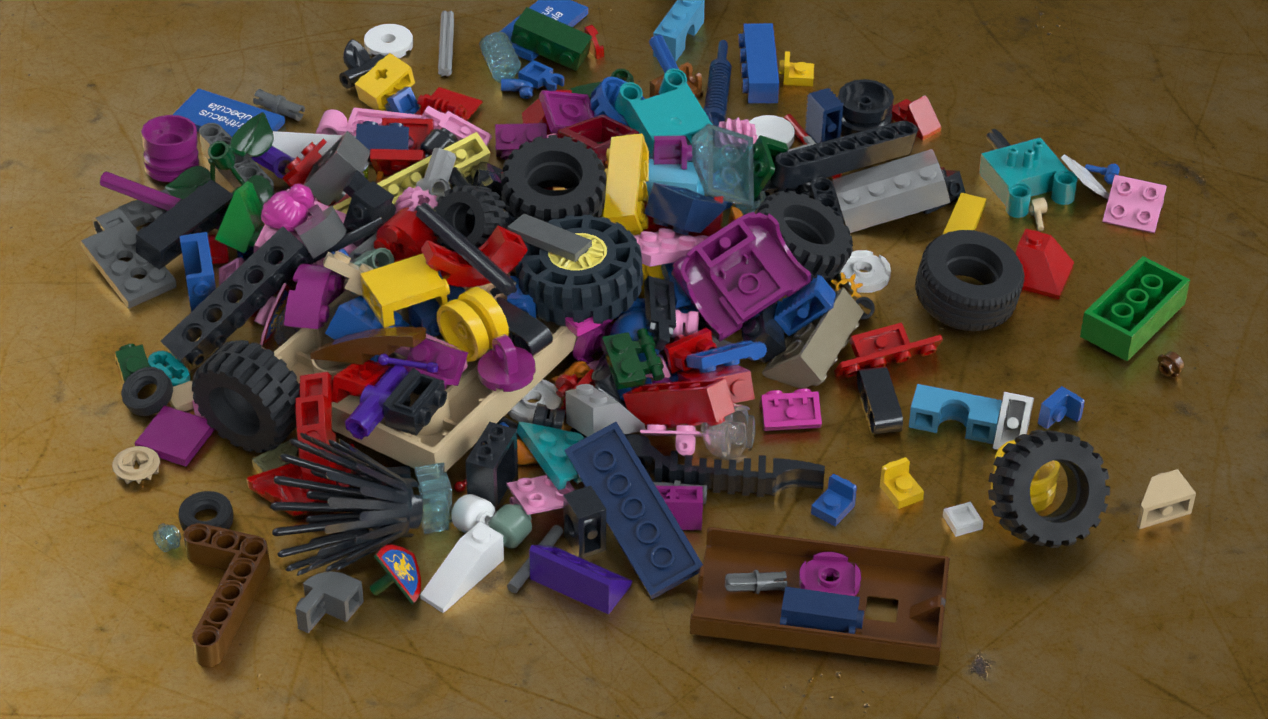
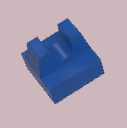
M404 87L387 98L388 103L385 104L386 110L389 112L414 114L420 109L411 87Z

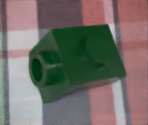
M127 344L121 346L119 351H115L114 359L119 367L123 383L135 371L150 367L143 344L138 346Z

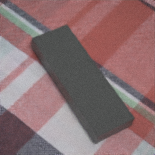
M523 214L507 227V230L520 235L524 242L573 262L578 261L580 256L592 247V240L527 214Z

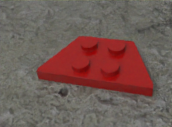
M287 464L246 477L249 489L271 503H327V501L307 498L306 489L274 483L273 479L276 476L303 480L302 469L297 465ZM336 464L337 470L353 474L352 470ZM336 482V485L351 488V486ZM285 511V512H287L288 514H290V515H292V516H297V515H300V514H303V513H306V512H309V511Z

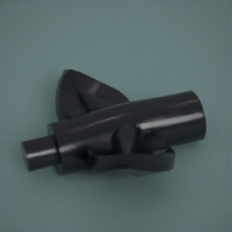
M351 39L343 52V61L349 70L339 75L342 86L346 89L354 87L359 78L369 72L385 56L378 54L370 58L366 49L358 41Z

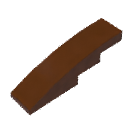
M390 327L346 335L322 345L310 353V359L364 364L375 355L387 354L389 356L400 347H416L426 339V328Z

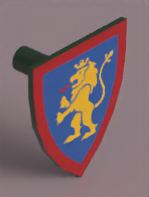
M396 545L384 546L374 557L387 573L370 585L371 592L374 595H378L396 583L411 604L415 603L421 592V575L414 553Z

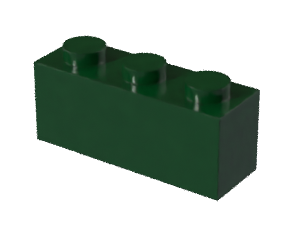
M526 7L514 23L510 42L577 71L589 54L593 36Z

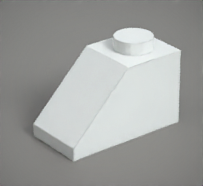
M1004 392L993 449H998L1006 442L1015 440L1021 434H1027L1034 402L1033 397Z

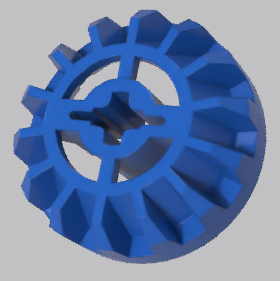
M607 77L592 91L590 108L595 112L594 117L603 114L630 127L624 116L615 109V101L622 84L627 83L626 81L616 77Z

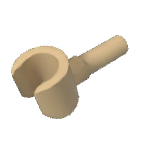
M1045 198L1033 199L1029 213L1032 216L1034 215L1036 219L1037 230L1043 231L1042 213L1047 212V202Z

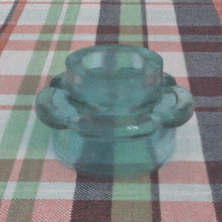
M162 523L159 525L158 530L153 533V538L156 545L162 551L168 552L171 549L176 550L180 546L181 534L174 525Z

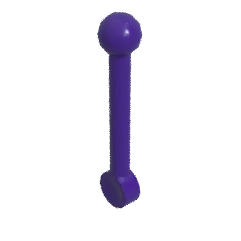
M381 354L378 357V362L381 365L390 363L427 369L428 372L432 373L438 371V364L434 362L420 363L389 358L387 354Z

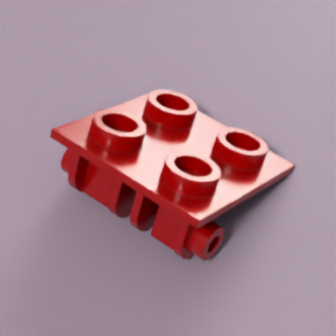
M438 87L431 96L425 94L418 97L417 103L421 105V108L415 114L423 115L426 108L430 106L442 113L449 111L467 121L483 101Z

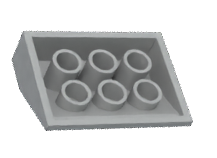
M933 149L833 179L844 221L850 233L951 203L945 180Z

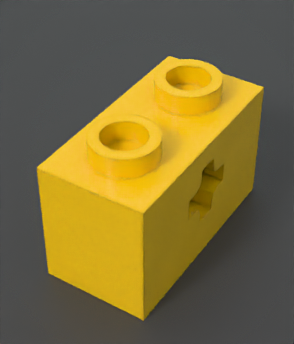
M389 53L379 60L369 72L361 76L355 83L359 100L374 110L384 111L386 109L385 104L388 103L387 98L404 87H411L415 80L411 67Z

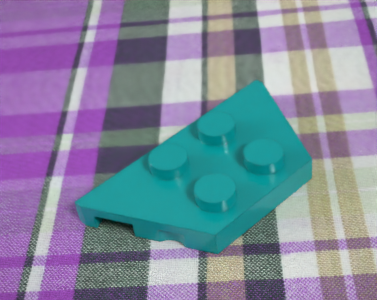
M526 422L518 423V435L557 490L565 489L567 481L572 479L576 483L582 482L564 451L585 439L582 434Z

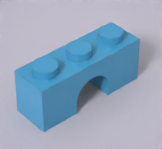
M677 0L653 32V36L659 34L663 36L675 62L685 50L686 35L695 36L704 23L705 0Z
M917 384L910 410L909 428L937 433L940 423L946 420H956L963 423L966 427L965 439L994 444L1002 400Z

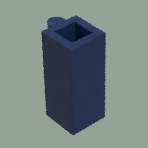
M785 587L780 625L855 634L856 628L862 629L864 610H859L860 597Z

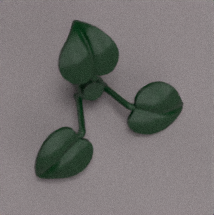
M261 112L242 125L233 135L231 145H227L224 141H216L208 148L210 172L202 166L191 167L182 172L173 182L166 185L165 189L172 196L185 199L197 187L203 186L211 179L215 181V165L220 170H230L241 186L245 184V181L234 168V154L244 157L247 153L251 157H258L271 148L274 134L265 113ZM254 175L248 179V182L253 184L263 208L264 203L273 196V189L266 178Z

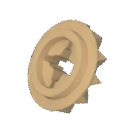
M130 447L116 455L112 463L113 472H115L118 480L124 479L127 484L132 481L140 484L142 479L151 480L152 474L159 473L160 459L158 454L148 447ZM135 461L140 465L139 469H134Z

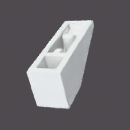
M481 521L459 539L420 594V598L442 613L447 611L504 560L503 535Z

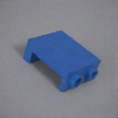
M207 232L180 236L191 312L216 289Z

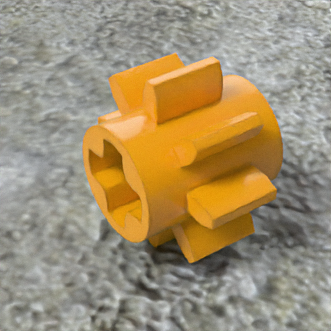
M841 272L842 280L839 282L834 279L831 280L836 285V290L834 291L842 289L839 287L840 284L845 285L847 282H850L852 284L851 289L854 291L853 294L849 293L851 297H862L857 292V288L862 287L863 283L856 284L854 281L856 278L855 273L850 278H846L844 272Z

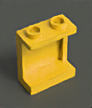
M423 254L360 274L363 297L384 328L395 325L393 311L433 298L442 306L447 303V295L450 294L446 279H441L438 271L433 270L426 264Z

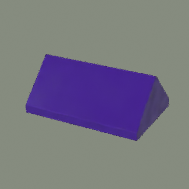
M531 545L530 580L608 615L632 584V580L558 547Z

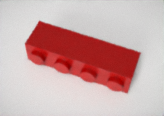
M725 378L645 384L623 394L627 410L645 424V429H647V425H665L666 428H674L681 424L697 426L706 422L708 426H714L725 421L724 417L735 412Z

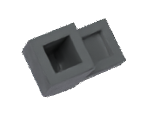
M318 204L308 209L312 218L294 228L313 259L337 244L346 233V227L333 206L322 211Z
M323 572L308 578L303 583L305 597L299 600L295 609L298 629L309 633L325 613L347 622L364 602L362 581L340 572Z

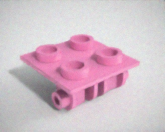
M1115 175L1103 222L1155 233L1167 186Z
M647 425V430H640V433L643 435L676 436V450L683 456L692 455L695 451L696 437H702L700 431H695V427L689 425H677V431H666L665 425Z
M547 474L535 478H521L518 481L507 483V487L514 495V497H510V504L521 505L527 515L564 508L563 495L575 490L569 481H567L565 489L557 490Z

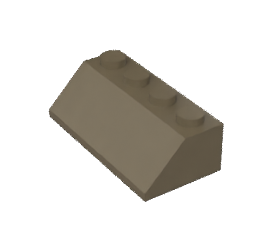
M845 288L835 291L834 308L791 336H785L786 350L768 362L762 372L765 377L800 389L811 385L818 386L827 378V371L838 360V353L848 344V337L859 326L858 321L864 313Z

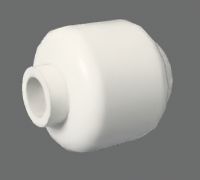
M468 494L459 498L454 504L451 518L458 530L467 533L480 521L489 526L488 522L496 514V511L490 501L473 494Z

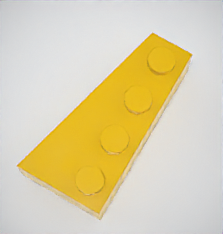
M642 133L611 137V145L606 152L608 168H605L604 171L606 172L605 206L602 209L600 218L605 217L613 223L618 222L634 236L641 235L643 229H648V218L644 212L649 197L646 182H649V150Z

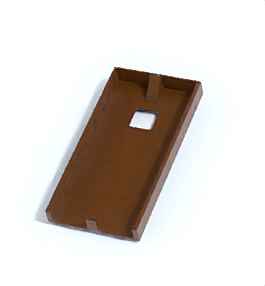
M709 527L707 529L703 565L700 567L698 576V592L694 612L691 613L690 634L939 666L950 558L947 556ZM822 552L842 554L848 557V562L854 567L856 564L861 572L860 589L856 596L860 597L859 610H864L862 629L856 628L855 634L780 625L785 591H760L759 594H755L754 591L728 592L725 588V575L728 573H753L754 570H758L759 573L785 571L787 578L784 581H787V587L800 588V568L805 561L807 564L813 560V555ZM827 576L826 581H834L832 576ZM867 597L898 600L896 622L866 619Z

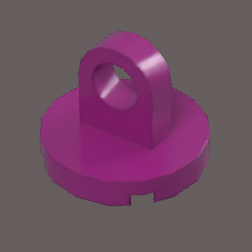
M506 334L492 340L493 349L484 354L478 362V377L482 385L494 391L498 388L503 389V392H513L530 384L534 379V373H536V364L532 354L525 349L515 347Z

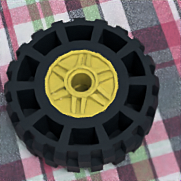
M569 215L557 220L555 218L548 221L547 223L592 240V247L582 254L576 262L524 242L528 251L515 267L516 277L519 278V288L524 295H529L533 298V302L536 303L537 315L546 322L551 321L555 322L556 325L566 327V317L573 318L574 322L577 323L584 322V320L593 317L595 324H602L603 321L617 318L622 311L626 312L641 293V286L643 285L641 248L631 232L627 231L618 222L613 223L608 218L593 217V215Z

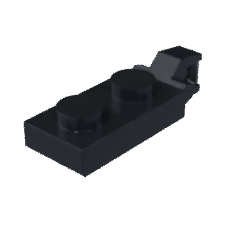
M647 276L644 280L647 331L652 333L651 336L656 344L654 349L663 350L665 345L670 342L673 330L676 328L674 283Z

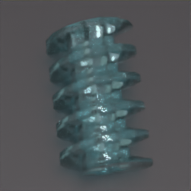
M494 32L482 38L479 46L495 81L501 83V79H513L520 70L521 63L509 36L503 32Z

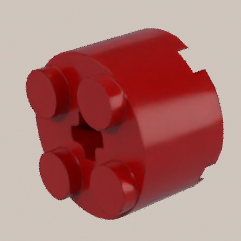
M402 208L377 231L376 240L373 243L374 248L390 250L394 257V263L423 254L421 248L427 240L440 245L437 242L436 236H434L433 230L416 216V210L412 212L408 211L409 208Z

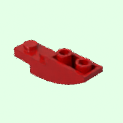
M328 371L301 375L300 397L296 398L298 441L322 450L325 449L303 439L300 433L312 436L330 445L329 440L336 442V434L332 431V376ZM299 448L301 459L336 469V463ZM301 467L303 480L336 485L335 481L314 476L310 469Z

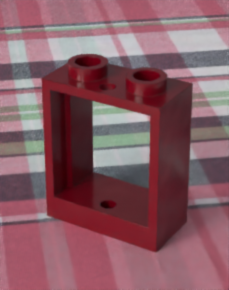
M602 114L559 129L557 138H564L566 136L572 138L573 142L577 143V141L586 144V148H591L597 154V157L602 160L605 167V161H607L606 152L610 148L611 137L639 134V132Z

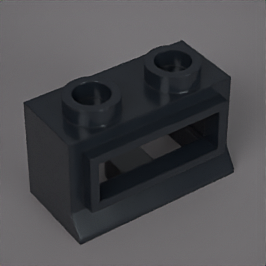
M412 368L383 403L386 426L417 436L423 427L430 423L436 411L443 407L446 402L447 392L445 391L444 380L421 374L415 368ZM413 392L420 395L415 403L409 407L411 403L410 394Z

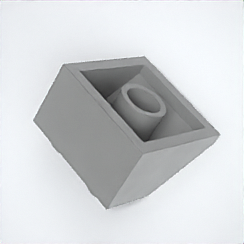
M581 384L576 389L565 391L566 424L587 437L614 422L618 423L624 434L645 430L644 423L619 402L610 398L606 393L597 390L593 385Z

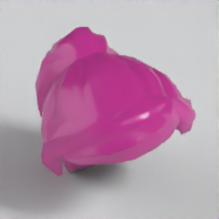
M294 184L288 191L277 192L264 203L261 220L271 228L280 229L284 227L289 232H294V228L306 222L308 214L311 215L308 209L315 205L311 189L302 184Z

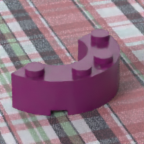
M301 264L293 277V281H298L295 291L289 290L284 326L319 329L324 326V323L328 322L330 313L328 305L344 292V276L322 265Z

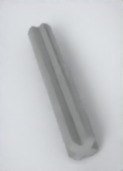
M451 10L441 13L438 74L441 77L444 75L448 77L452 74L454 13Z

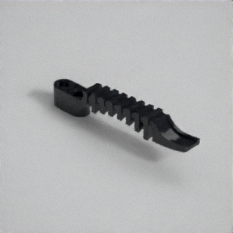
M624 434L647 473L655 477L654 482H662L663 480L666 483H674L675 480L681 481V484L707 485V489H713V493L727 490L728 494H735V491L742 492L743 496L757 493V497H764V494L775 496L780 491L791 487L823 489L824 465L799 460L773 458V473H767L766 455H759L758 472L751 471V458H744L743 470H736V460L729 459V469L721 468L722 460L714 459V468L707 467V458H700L699 466H692L693 455H685V465L678 464V451H671L670 456H663L661 452L651 445V441L647 437L638 434Z

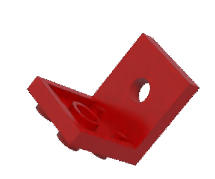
M382 118L381 125L388 126L390 123H401L404 127H409V139L414 143L409 150L371 149L370 160L376 174L380 171L384 172V177H390L393 173H398L425 159L426 156L424 151L420 149V145L431 130L434 129L433 119Z

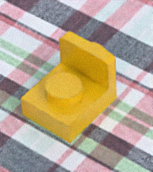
M785 51V60H780L779 75H784L783 85L813 86L814 64L805 62L792 63L790 62V51Z
M906 457L889 462L882 466L880 487L897 509L919 502L924 498L923 489L909 473L910 461Z

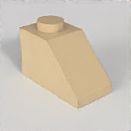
M1178 469L1160 473L1151 478L1140 506L1137 521L1139 529L1192 513L1196 492Z

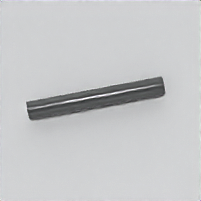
M554 525L539 545L553 546L563 534V529L558 525ZM530 558L525 561L507 584L508 590L512 593H517L530 576Z

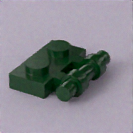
M646 328L639 329L636 332L639 339L637 341H632L629 332L603 336L600 344L617 390L645 385V375L652 374L655 381H660L665 377L662 370L664 367L662 359L657 356L654 349L656 347L655 341L652 336H649ZM644 353L647 361L640 362L637 354Z

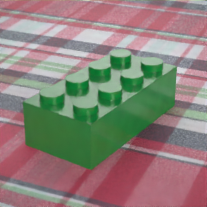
M1142 256L1084 312L1080 337L1128 361L1185 304L1190 279Z

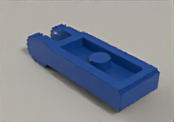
M745 340L687 355V367L698 368L699 372L702 373L715 371L716 366L723 364V366L737 365L740 363L739 359H762L766 355L767 348L764 343L759 341Z

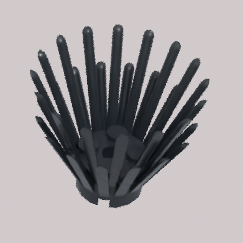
M300 433L303 439L325 450L317 449L296 439L289 440L291 445L371 479L288 454L280 455L282 461L310 469L314 476L360 488L356 489L283 476L274 477V483L278 485L308 489L311 491L307 492V498L327 501V503L273 502L271 509L274 511L350 512L310 515L306 518L308 524L273 529L272 534L274 536L325 531L326 534H329L313 538L307 544L279 551L277 556L283 558L319 549L318 555L293 563L286 568V571H293L310 565L299 570L296 575L298 576L331 562L334 563L330 564L325 571L328 572L335 568L338 571L400 537L408 538L414 536V534L409 533V530L419 528L423 514L422 495H414L412 487H419L417 481L413 478L400 477L339 439L341 445L333 440H329L330 445L312 436Z

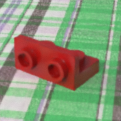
M368 360L364 364H351L332 378V402L339 403L349 395L361 397L364 388L367 385L375 386L391 366L381 365L372 360Z

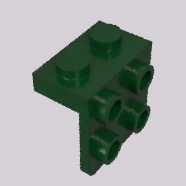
M760 135L756 142L750 146L743 161L737 165L734 174L745 205L751 206L773 175L776 156L789 150L786 143Z

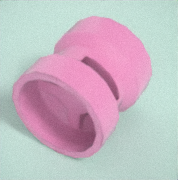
M676 310V328L673 330L671 337L679 334L688 336L698 332L699 312L689 311L688 313H681L680 310Z

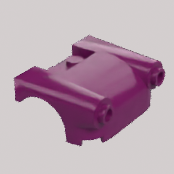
M755 212L739 217L694 246L686 253V256L679 258L673 264L674 269L671 273L719 342L741 329L742 323L783 296L789 297L811 282V273L796 260L787 247L780 232L779 222L770 214H755Z

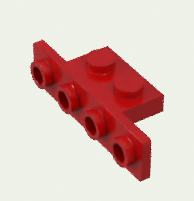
M902 322L857 334L849 339L856 358L839 363L834 373L836 377L845 375L846 378L857 375L858 369L884 367L888 362L892 361L903 363L917 354L928 356L937 351V347L943 339L941 335L910 343Z

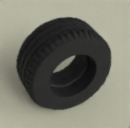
M957 230L943 234L928 244L923 252L918 268L915 290L924 309L942 324L964 331H983L1001 325L1011 317L1019 300L1025 275L1020 260L1006 243L983 232ZM955 276L971 277L984 285L969 284Z

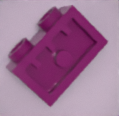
M546 123L495 124L496 157L508 160L512 151L515 149L519 150V146L526 141L531 143L534 138L540 136L542 139L547 138Z
M426 338L416 347H410L407 360L420 363H437L438 371L432 373L428 372L427 369L404 367L408 372L415 368L421 374L444 380L446 389L447 385H459L468 352Z

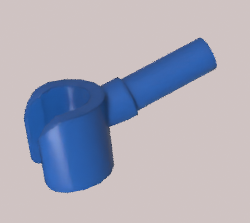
M1089 164L1085 166L1088 171L1105 175V181L1109 184H1113L1114 176L1118 175L1120 170L1117 164H1110L1107 168Z

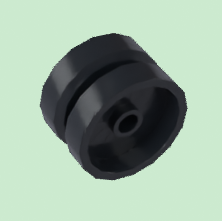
M861 79L848 82L840 88L838 100H841V103H843L841 133L844 136L892 123L894 95L892 90L885 84L875 80Z

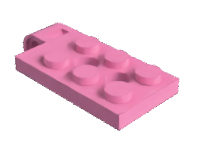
M353 108L347 123V118L342 112L332 109L324 112L316 134L344 135L348 131L353 136H356L357 124H362L365 121H373L381 125L382 118L421 119L422 115ZM410 139L408 141V150L412 148L414 143Z
M661 228L659 232L654 233L644 231L641 232V235L634 236L641 248L642 264L649 267L676 262L679 258L686 256V253L694 246L708 238L705 235L696 237L683 235L673 231V229Z

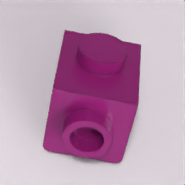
M654 136V165L680 164L682 170H687V161H692V145H687L685 136Z

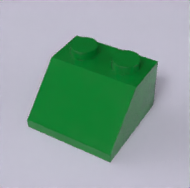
M247 181L235 191L215 240L243 253L251 247L254 248L265 224L261 220L262 206L251 182Z

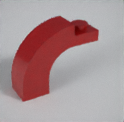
M497 226L489 239L478 248L506 274L518 265L528 251L520 235L501 226ZM428 240L422 246L421 250L426 259V264L433 270L440 271L442 278H445L449 285L477 287L491 283L457 252Z

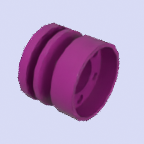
M165 115L153 118L143 125L141 135L144 148V168L151 178L162 182H173L185 170L199 166L197 128L190 119L179 115Z

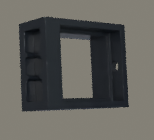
M489 422L465 461L467 495L473 494L490 501L495 507L496 512L504 505L511 492L507 487V483L518 480L517 429Z

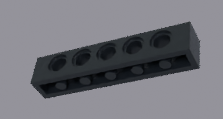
M281 227L160 342L191 373L196 367L201 366L214 350L223 345L231 334L238 328H241L249 317L258 309H261L282 288L284 283L287 284L301 264H308L312 256L304 244L286 228Z

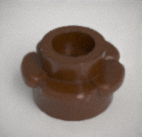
M1172 351L1158 356V370L1166 377H1178L1184 368L1182 358Z

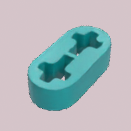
M157 351L148 357L149 366L163 370L170 378L173 387L191 381L189 370L171 353Z

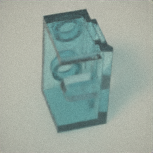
M445 463L415 467V474L419 482L418 488L423 499L421 526L424 534L449 530V523H452V487L448 475L445 473Z

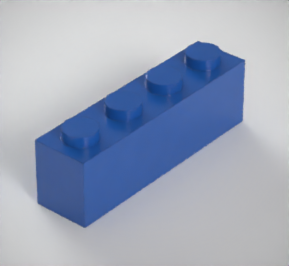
M773 23L744 24L743 33H739L738 39L743 93H747L748 103H778L779 76Z

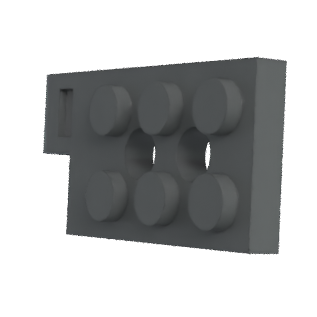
M116 208L93 218L96 234L81 240V247L128 309L177 287L176 279L165 266L159 270L136 253V234L138 231L121 209ZM123 257L131 258L128 262L119 259ZM138 274L145 276L143 279L132 278Z

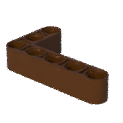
M196 523L184 530L183 536L187 558L195 564L226 570L192 635L196 662L203 667H213L223 660L270 569V559L267 541L260 536Z

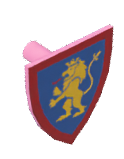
M285 283L277 298L272 296L259 310L254 320L260 325H265L260 342L262 346L272 337L285 317L289 290H291Z

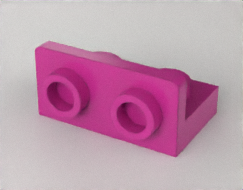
M798 389L794 393L782 394V391L773 390L766 392L765 395H761L759 408L762 409L764 431L821 428L819 392H811L809 389Z

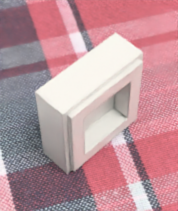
M971 502L945 508L943 511V517L955 537L983 529L984 522Z

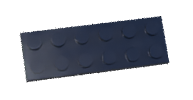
M617 422L608 425L564 450L585 487L591 485L605 506L606 523L651 599L699 574L700 567L703 565Z

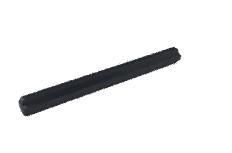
M423 202L421 206H416V216L505 296H509L517 291V283L429 204Z

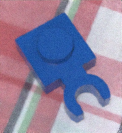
M535 60L518 72V79L531 82L537 89L545 86L548 91H556L557 84L562 87L564 86L563 75L553 74L552 68Z

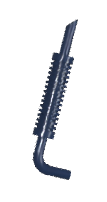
M725 40L719 42L717 59H714L709 67L705 106L703 108L713 124L707 139L708 141H714L715 128L719 126V122H725L732 66L726 60L728 43Z

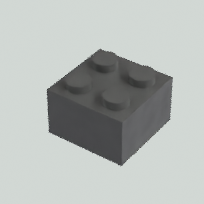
M347 131L314 163L304 186L309 187L313 196L322 204L329 206L333 201L338 203L346 194L343 188L351 174L358 170L364 176L363 171L369 165L367 160L370 150Z

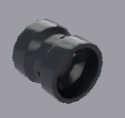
M537 403L532 424L562 429L566 410L561 408L553 410L547 408L545 404Z

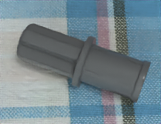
M754 570L753 573H728L725 575V588L728 592L754 591L755 594H759L760 591H785L787 581H784V579L787 578L785 571L759 573L758 570Z

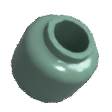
M505 504L489 520L488 525L503 535V547L516 548L532 531V517L527 515L519 504Z

